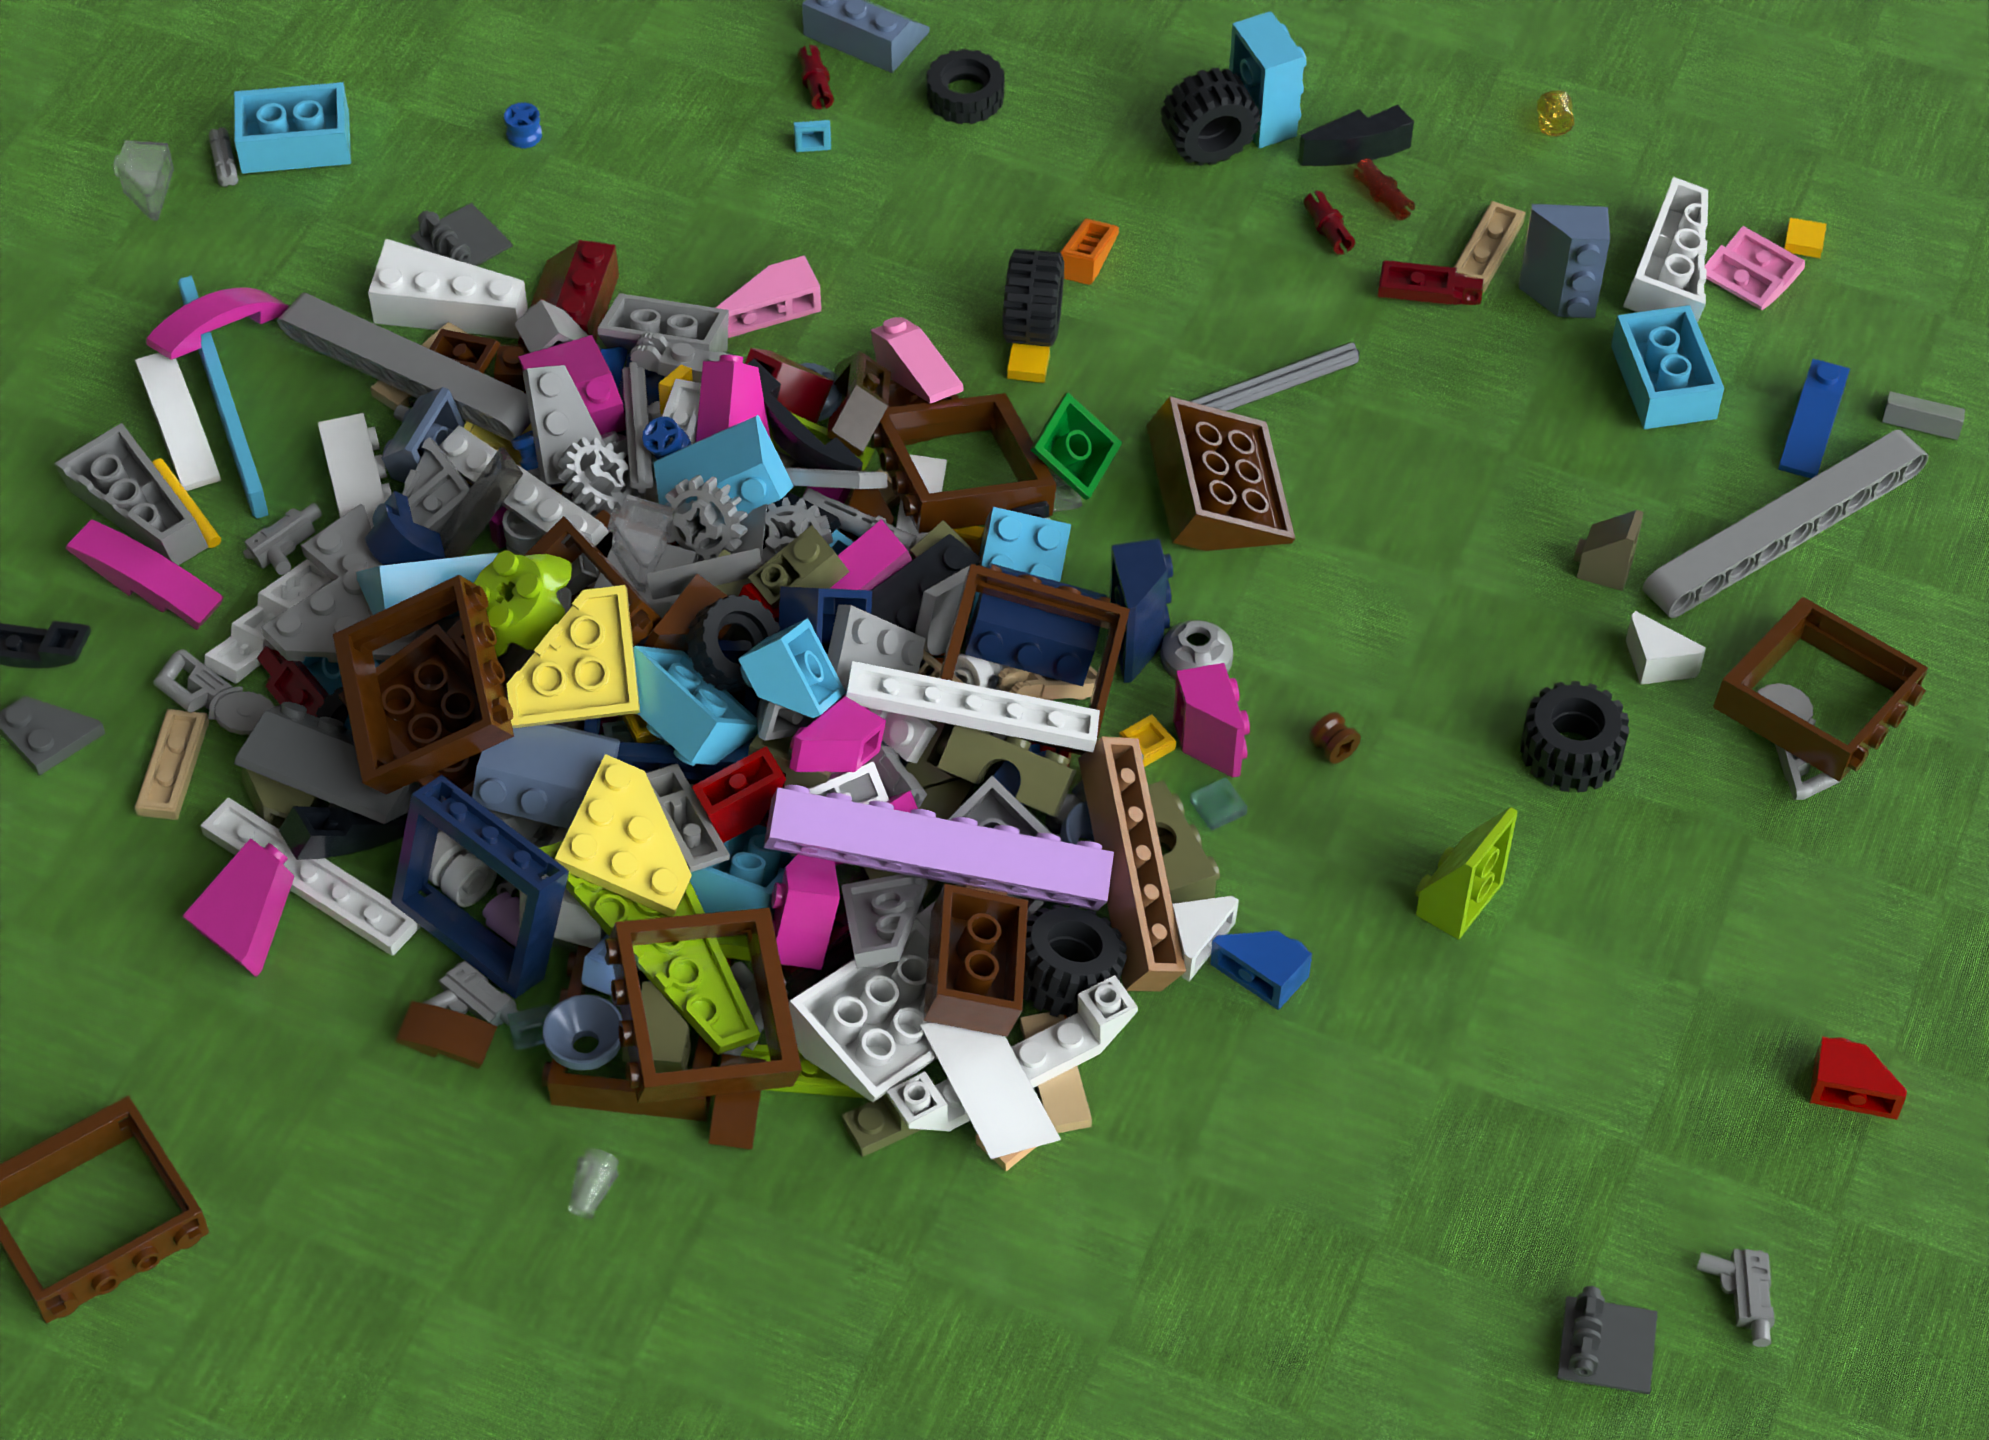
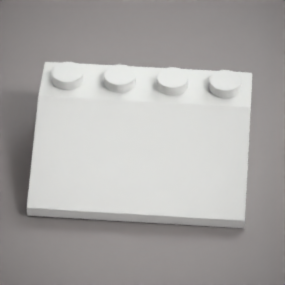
M917 919L913 923L900 961L888 963L878 968L865 967L857 969L854 959L789 1002L798 1051L805 1059L872 1102L886 1094L887 1090L901 1084L937 1059L920 1026L930 1023L923 1021L930 932Z

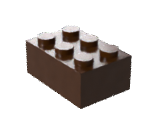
M944 884L931 910L923 1021L1008 1037L1022 1012L1028 900Z

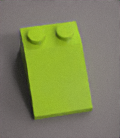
M1509 807L1466 834L1455 848L1449 846L1444 851L1438 862L1437 871L1433 876L1425 875L1416 889L1415 896L1419 898L1416 916L1458 940L1462 937L1503 885L1518 813L1517 810Z

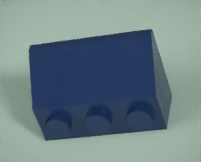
M1160 539L1111 545L1110 603L1130 609L1118 656L1124 683L1132 682L1162 646L1164 629L1170 628V618L1166 604L1172 601L1168 578H1173V564L1170 554H1163Z
M989 563L988 568H991V565L995 564ZM995 565L1005 574L1016 577L1022 574L1031 575L1042 581L1041 584L1055 588L1058 586L1073 587L1079 590L1081 595L1093 599L1107 597V595ZM979 593L967 631L965 655L1083 687L1095 652L1100 627Z

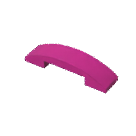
M230 288L216 291L195 299L167 317L146 338V345L172 360L200 349L201 335L247 316L259 324H263L280 317L289 306L267 292L258 289Z

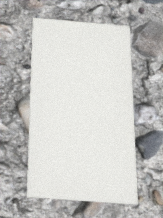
M933 1022L920 1025L990 1159L1061 1140L1005 1036Z

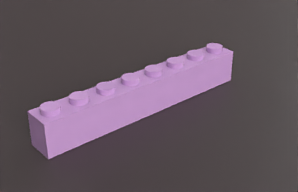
M786 785L784 788H777L771 799L763 847L963 886L967 885L1005 892L1011 895L1058 904L1077 905L1080 908L1098 911L1108 900L1114 852L1102 850V845L1096 842L1079 841L1076 845L1061 842L1059 836L1049 833H1038L1034 837L1019 834L1020 830L1018 828L1007 825L994 826V829L978 826L976 820L966 817H955L951 821L936 818L934 812L924 809H913L910 813L894 810V805L887 802L871 801L867 805L852 802L850 796L841 793H828L825 797L810 794L808 788L799 785Z

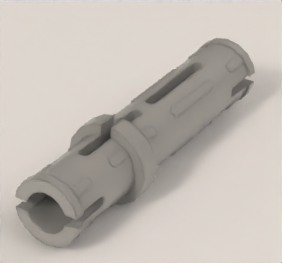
M811 488L807 489L802 498L837 516L841 524L839 529L858 537L862 536L882 519L908 552L916 544V535L893 527L886 523V519L881 516L875 518Z

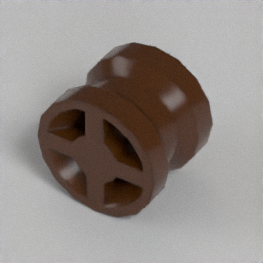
M1332 712L1322 717L1314 725L1309 734V740L1315 747L1324 749V756L1330 763L1337 764L1347 759L1356 750L1361 741V735L1354 728H1348L1345 725V719L1339 712Z

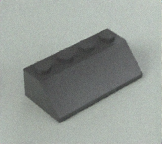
M283 702L281 705L265 710L237 754L234 762L235 765L383 824L408 813L412 793L421 788L415 781L386 795L363 784L352 731L343 728L344 723L331 717H315L306 713L307 709L304 706L292 702Z

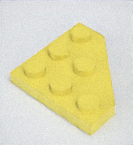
M620 585L582 590L564 617L551 628L534 649V654L520 671L517 670L507 683L508 702L513 710V719L511 720L513 728L641 713L626 586Z
M605 754L554 860L565 867L572 875L669 917H674L692 874L645 771Z

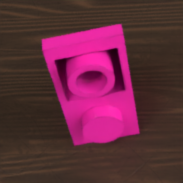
M845 696L819 715L809 726L801 727L797 730L790 743L792 756L789 768L795 772H856L880 752L886 720Z

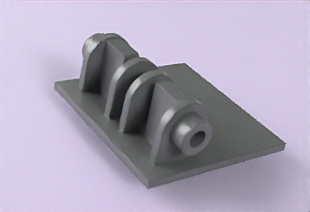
M472 203L442 219H439L435 212H421L418 216L419 231L410 235L411 239L422 250L474 266H478L513 247V244Z
M1593 1286L1584 1287L1582 1293L1577 1297L1566 1296L1557 1379L1650 1395L1658 1311L1607 1303L1604 1297L1601 1296V1290Z

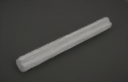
M630 362L629 367L622 369L629 483L631 488L637 489L638 493L642 494L646 492L647 488H652L654 484L652 455L642 441L643 431L649 423L646 378L644 368L637 367V362Z

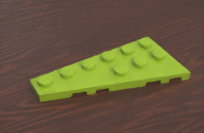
M563 841L543 846L539 849L555 859ZM568 874L565 888L609 936L615 922L669 917L575 875ZM689 882L674 916L705 914L691 882ZM716 937L633 946L636 966L717 1054L758 1041L760 1031Z

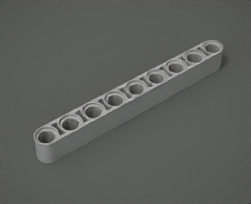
M301 293L277 319L279 327L293 340L416 398L441 387L449 389L462 419L504 439L513 440L520 436L531 424L527 395L524 392L310 294Z
M1901 430L1892 431L1661 566L1644 582L1643 592L1670 618H1676L1912 479L1924 468L1929 455Z

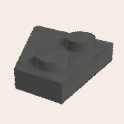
M28 696L20 698L0 711V734L39 776L105 734L103 724L97 719Z

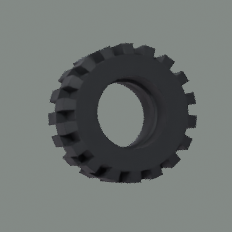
M1211 68L1207 72L1204 69L1198 71L1192 77L1190 75L1187 76L1180 85L1176 84L1171 89L1172 94L1167 95L1164 99L1165 105L1161 107L1160 112L1162 116L1161 122L1180 157H1183L1186 162H1194L1195 165L1199 166L1205 163L1213 165L1220 160L1224 162L1230 159V156L1240 153L1243 150L1242 147L1253 140L1252 135L1257 133L1259 129L1257 124L1260 121L1259 109L1241 78L1236 73L1233 74L1228 69L1220 71L1219 68Z
M1014 249L1008 263L1003 302L1002 329L1006 343L1053 346L1058 335L1063 298L1064 260L1061 253Z
M1562 681L1554 683L1553 690L1548 687L1540 690L1539 697L1534 696L1530 701L1520 743V752L1523 753L1522 760L1525 766H1531L1530 773L1535 778L1542 776L1544 784L1550 787L1553 784L1561 786V791L1569 792V788H1576L1577 792H1586L1588 786L1597 789L1603 786L1604 780L1609 782L1614 778L1616 770L1619 771L1629 733L1627 713H1622L1624 706L1619 700L1612 701L1613 694L1606 689L1601 692L1597 690V685L1589 683L1588 686L1580 685V681H1571L1570 685H1565ZM1560 733H1578L1585 736L1589 740H1572L1566 738Z
M1061 904L1052 905L1051 910L1045 907L1037 910L1036 916L1031 915L1027 919L1024 1000L1033 1001V1007L1040 1011L1042 1009L1050 1011L1049 1015L1059 1017V1014L1066 1015L1068 1018L1078 1013V993L1114 975L1120 980L1127 955H1125L1127 950L1126 943L1120 940L1122 936L1117 928H1111V922L1107 918H1099L1096 916L1095 911L1090 909L1084 911L1079 909L1077 905H1070L1069 908H1064Z

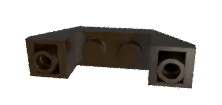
M861 351L840 361L835 367L833 384L846 398L829 418L827 437L830 440L837 437L858 457L864 452L888 407L891 371Z

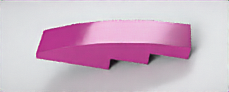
M91 519L66 545V550L128 596L135 592L162 613L168 608L196 630L222 604L224 597L185 569L127 535Z

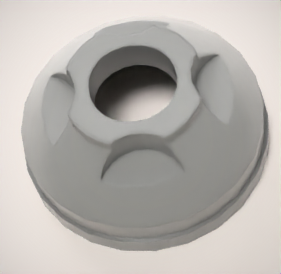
M1189 620L1172 627L1163 638L1160 650L1161 663L1167 673L1174 679H1176V671L1219 663H1225L1228 672L1232 666L1234 655L1229 635L1219 626L1202 620ZM1193 633H1202L1210 641L1203 646H1194L1186 638Z

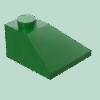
M1067 392L1061 397L1030 450L1084 500H1088L1123 442Z

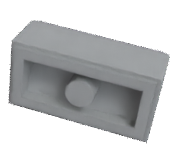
M1890 391L1882 422L1958 440L1964 422L1965 409Z

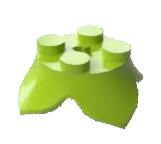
M505 550L500 552L494 561L481 571L473 583L482 587L488 598L489 605L486 610L489 624L494 629L497 637V643L494 645L497 657L507 651L510 643H515L526 650H534L551 628L566 614L565 609L557 598V591L565 588L570 581L572 565L569 561L549 554L524 556L515 555L511 551Z

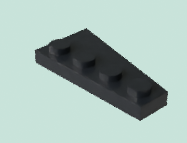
M948 534L871 590V614L915 633L923 592L971 564L977 565L981 557L953 535Z

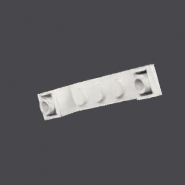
M1114 975L1078 993V1013L1011 1046L1032 1087L1035 1088L1101 1054L1138 1012V1006ZM925 1071L887 1090L888 1098L910 1129L951 1131L970 1121L949 1079L934 1085Z

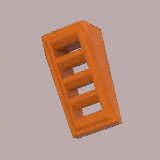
M1087 218L1084 219L1060 252L1064 260V279L1091 285L1119 234V227Z

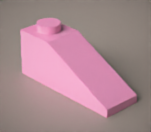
M804 255L769 265L716 308L729 310L728 338L821 312L820 284Z
M894 317L885 320L882 326L870 330L876 361L891 371L890 379L930 404L964 391L962 382L923 330L905 318Z

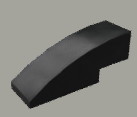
M1398 104L1370 117H1367L1358 109L1301 135L1298 162L1302 166H1337L1372 161L1411 148L1414 121Z
M331 802L328 807L293 806L279 832L296 860L344 856L369 850L403 838L408 813L383 824Z

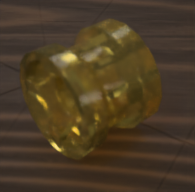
M1556 90L1546 92L1540 96L1536 105L1540 130L1549 136H1561L1571 131L1575 122L1571 96L1566 92Z

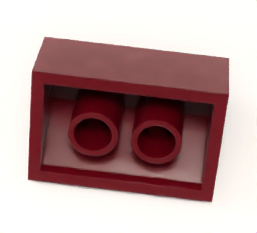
M578 240L548 259L530 307L543 300L564 310L589 336L592 335L596 342L598 327L606 315L619 278L616 245ZM519 335L518 344H525Z

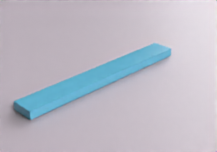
M192 276L179 279L178 286L183 306L198 299ZM209 331L201 335V348L198 351L253 517L255 516V519L265 517L269 513L263 489Z

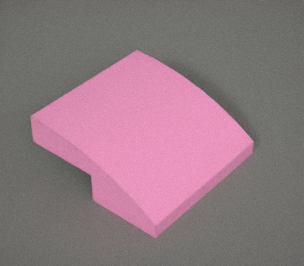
M1742 226L1726 247L1721 245L1705 264V268H1707L1706 279L1762 311L1774 302L1805 268V260Z

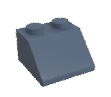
M441 387L419 396L412 409L407 410L404 414L402 425L394 438L385 445L383 456L381 457L392 479L405 483L410 470H416L425 451L422 445L428 437L440 446L458 425L464 427L465 423L449 389Z

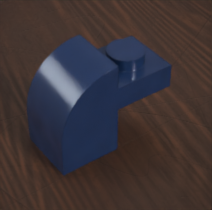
M394 491L385 503L380 504L376 508L372 518L374 527L364 539L371 553L382 565L446 558L440 533L413 522L407 496Z

